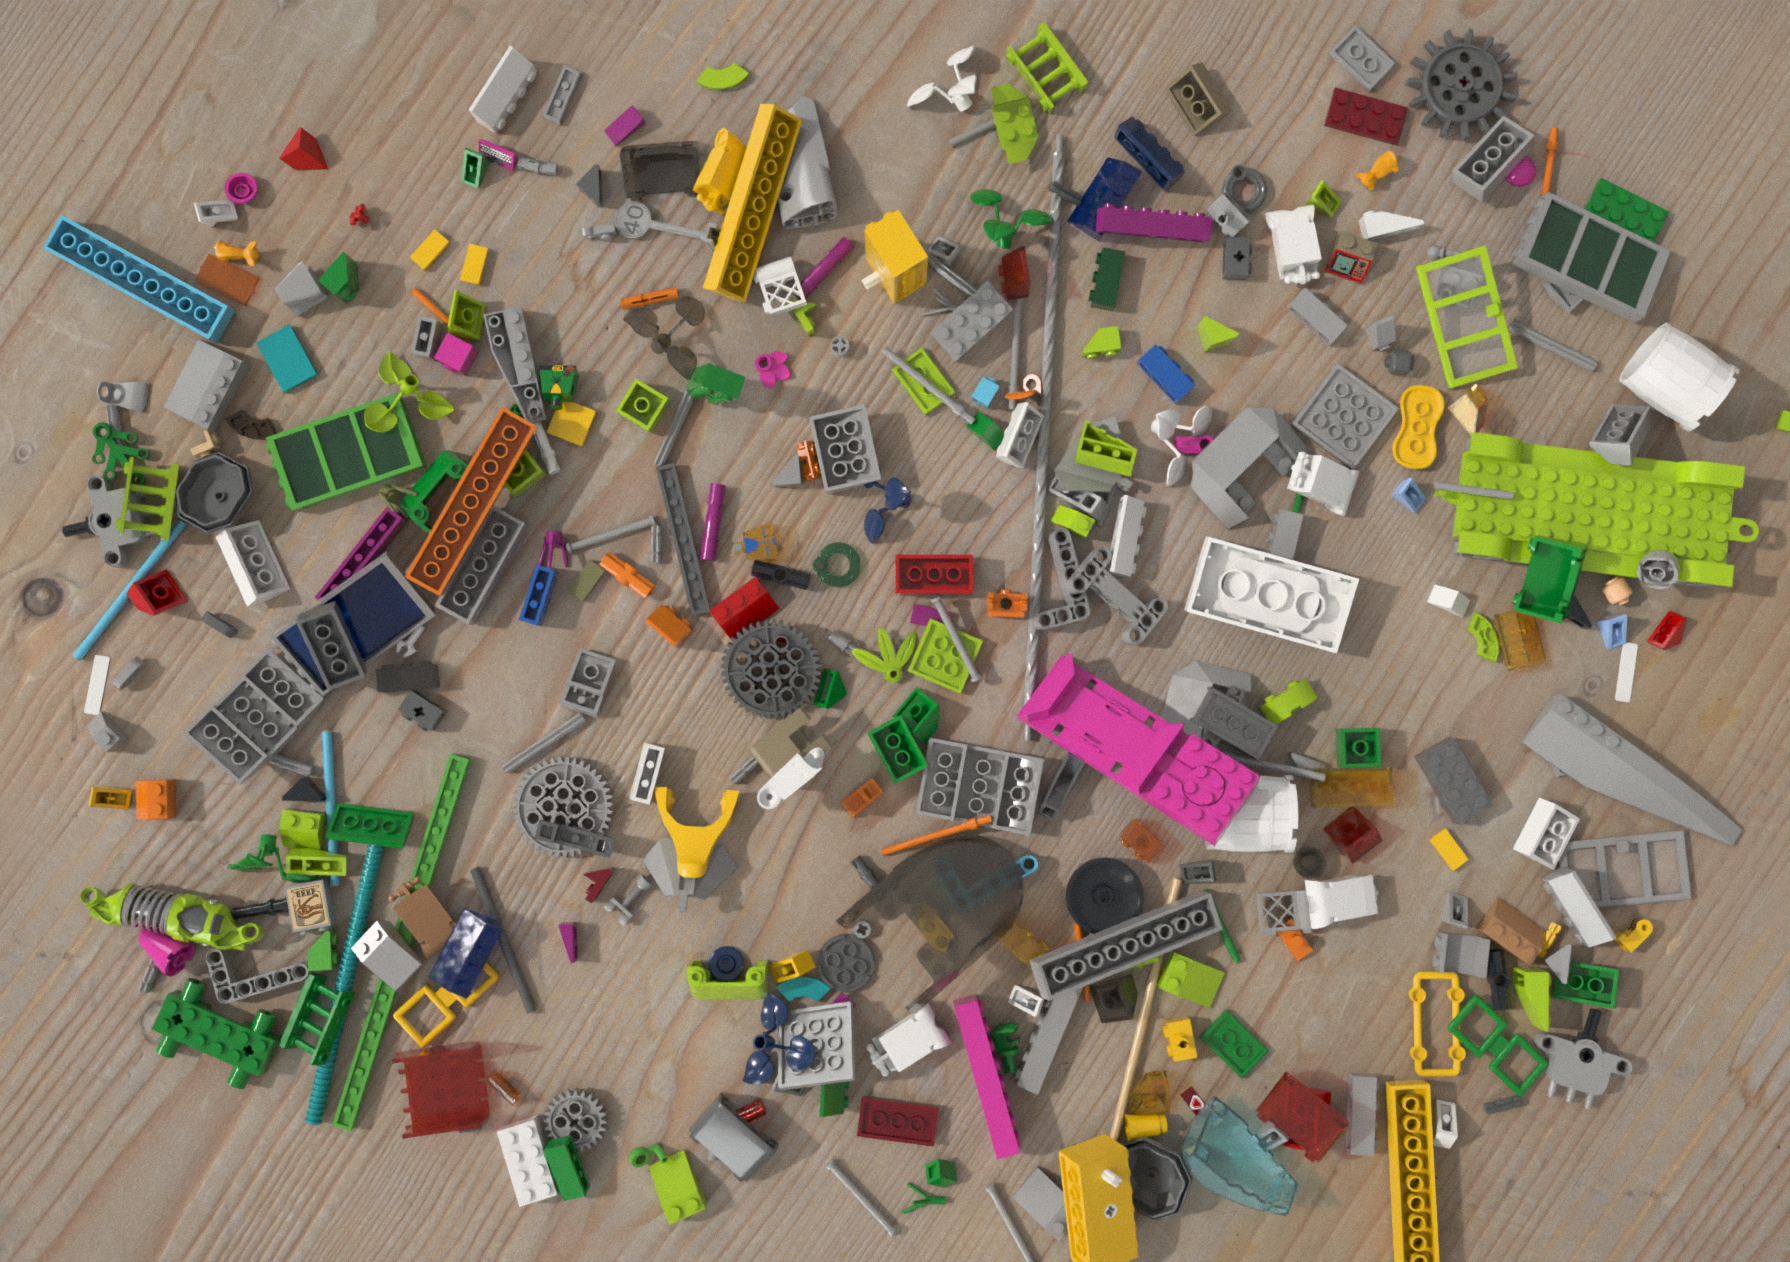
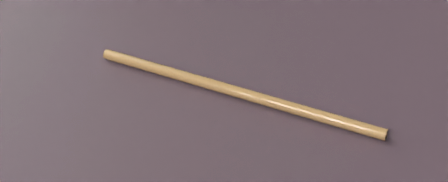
M1173 878L1167 904L1178 900L1182 880ZM1164 954L1158 956L1159 962H1154L1151 966L1109 1136L1117 1142L1119 1141Z

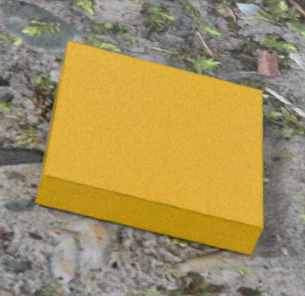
M563 402L562 409L555 410L546 433L583 447L597 412L574 402Z

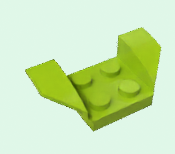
M1010 84L990 88L994 102L992 113L1000 146L1003 151H1006L1008 164L1025 161L1038 140L1030 100Z

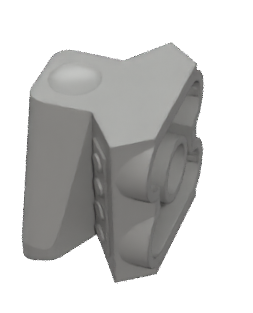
M303 261L299 262L275 288L283 304L289 307L295 317L300 314H306L310 308L316 304H322L328 298V293L318 281L315 272L309 265L306 267Z

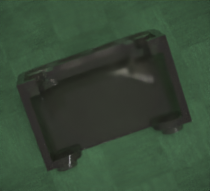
M698 141L640 144L622 147L620 159L626 199L631 198V201H640L646 194L683 192L688 197L698 195V193L693 191L694 185L701 173Z

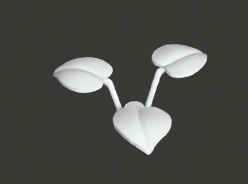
M972 45L961 49L949 58L947 64L948 66L954 65L959 83L953 86L948 91V94L935 86L934 83L925 84L911 95L907 104L908 109L911 105L929 98L934 91L942 94L951 104L955 103L959 111L968 109L972 105V101L967 94L975 93L977 77L976 75H970L961 79L958 65L965 62L972 55L975 46Z
M1204 406L1200 408L1194 415L1193 425L1190 427L1178 425L1180 413L1176 410H1166L1156 414V419L1151 425V431L1158 434L1159 439L1163 440L1177 455V457L1172 459L1168 467V487L1183 477L1188 461L1186 457H1181V453L1167 439L1173 435L1175 428L1193 430V436L1195 437L1203 435L1209 428L1212 420L1211 407Z

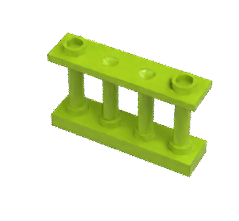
M1044 21L1038 25L1037 36L1016 51L1013 50L1011 45L1008 46L1006 59L1010 65L1014 64L1040 100L1041 108L1052 114L1055 101L1072 89H1078L1080 93L1087 89L1089 82ZM1045 43L1048 47V52L1028 66H1025L1020 57L1038 44ZM1051 58L1056 59L1059 67L1037 82L1031 72ZM1061 74H1067L1070 82L1047 97L1042 88Z
M130 457L129 462H125L124 473L127 474L122 515L116 521V530H119V536H124V529L157 533V535L161 536V541L169 542L179 464L171 463V467L165 470L134 465V457ZM132 473L165 477V479L169 480L168 487L158 488L131 484ZM132 491L160 495L162 498H166V503L161 505V507L129 503V494ZM127 510L160 514V517H163V524L151 525L126 521Z

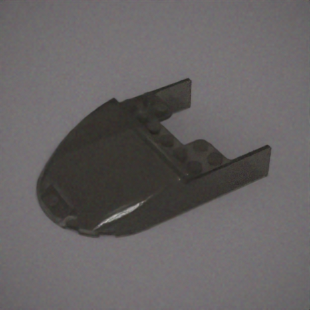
M958 835L940 840L917 851L896 865L889 875L836 920L839 925L847 928L873 905L882 917L889 921H893L905 913L928 940L918 950L917 958L931 975L934 982L906 1007L913 1014L921 1010L1004 937L1018 919L1024 899L1020 869L1011 854L991 839L978 835Z

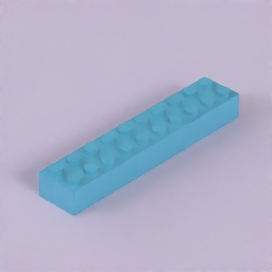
M63 215L59 217L42 247L218 344L236 312L229 306Z

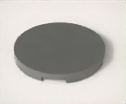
M839 934L827 940L820 949L817 959V969L822 981L831 989L847 993L864 987L871 979L875 967V958L871 947L864 939L853 934Z

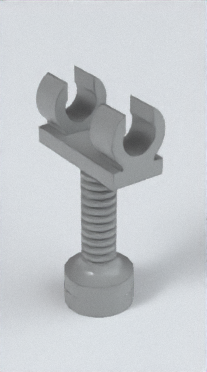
M642 874L636 880L638 884L635 889L629 893L623 902L614 896L603 908L610 913L615 906L619 907L625 913L618 920L622 926L635 914L628 906L642 890H648L653 885Z

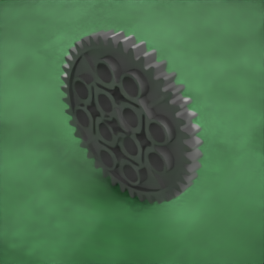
M765 619L764 625H762L760 620H758L756 627L753 623H750V629L744 626L742 628L743 633L737 631V637L733 636L731 638L733 643L728 642L727 646L729 649H725L723 652L727 656H723L721 659L726 662L721 664V668L726 669L721 672L722 676H726L722 683H728L725 687V690H731L728 696H735L734 703L741 702L739 708L746 706V713L752 709V715L754 716L759 712L760 718L766 714L767 719H770L771 714H773L775 719H777L779 713L785 718L786 712L792 714L793 709L796 711L800 708L799 705L805 704V701L810 702L811 698L809 695L815 696L816 692L813 689H818L819 687L815 682L821 681V678L816 675H821L822 670L817 669L822 666V663L816 662L820 659V655H814L818 651V648H811L814 645V641L807 642L810 636L803 637L804 630L796 632L797 626L791 629L790 622L783 626V620L776 624V620L773 619L772 623L769 624V621ZM783 637L786 639L787 644L780 645L777 639ZM757 640L760 646L754 648L750 645V641ZM763 649L759 659L754 660L753 663L749 666V664L753 660L754 655H756L757 653L759 654V652ZM795 649L800 650L802 656L794 657L792 651ZM786 651V657L781 658L780 654ZM772 652L775 658L769 660L765 657V653ZM738 655H746L748 661L741 662L738 659ZM776 664L774 671L772 670L767 674L768 668ZM786 664L790 670L784 672L780 669V665ZM756 666L761 667L763 673L756 674L753 668ZM791 676L789 683H786L782 686L783 679H787ZM801 676L805 682L798 684L795 681V677ZM771 678L775 679L778 685L771 686L768 680ZM748 681L751 687L748 689L743 688L741 682ZM763 681L762 686H756L757 682ZM786 690L790 691L793 697L786 698L783 692ZM762 693L766 699L758 700L756 694Z

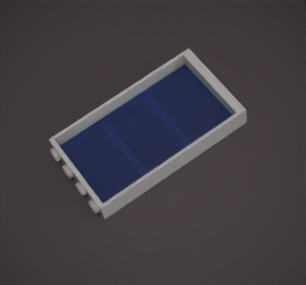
M386 551L301 613L336 601L362 660L367 665L436 615V610L415 584L405 577L406 573ZM295 616L273 632L271 641L277 649L281 648L285 653L286 660L290 664L294 663L298 668L297 672L303 679L307 678L312 690L317 693L319 692L323 696L329 691L296 623L297 616Z

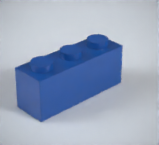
M1155 344L1137 361V364L1176 404L1195 386L1193 384L1194 380L1190 375L1184 374L1180 370L1181 367L1175 360H1170L1167 356V351L1162 346L1158 347Z
M536 565L519 620L542 627L559 573L558 571Z

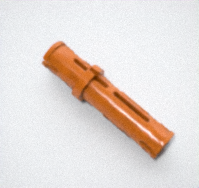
M677 287L645 294L640 292L635 296L620 298L622 309L625 310L638 306L643 308L644 305L679 299Z

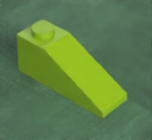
M291 847L286 855V874L346 876L347 856L314 848Z

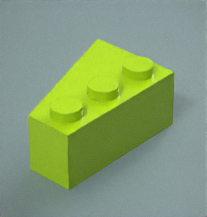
M1086 419L1077 448L1075 463L1131 477L1138 450L1121 439H1115L1110 436L1104 429H1098Z

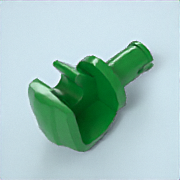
M1014 1022L1002 1023L993 1029L995 1051L997 1055L1003 1057L1004 1073L1006 1074L1009 1071L1010 1074L1017 1072L1014 1055L1019 1053V1047L1016 1045L1020 1041V1037L1013 1040L1009 1037L1010 1033L1018 1031L1019 1024Z

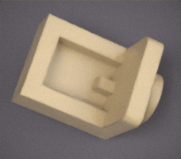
M205 430L204 434L207 442L191 448L192 455L197 458H203L221 450L218 435L210 430Z

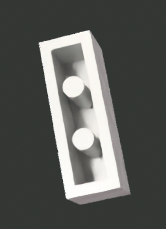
M644 742L629 797L630 800L650 805L664 747Z

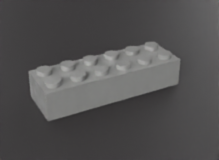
M493 506L444 594L438 598L435 606L469 625H474L529 525Z

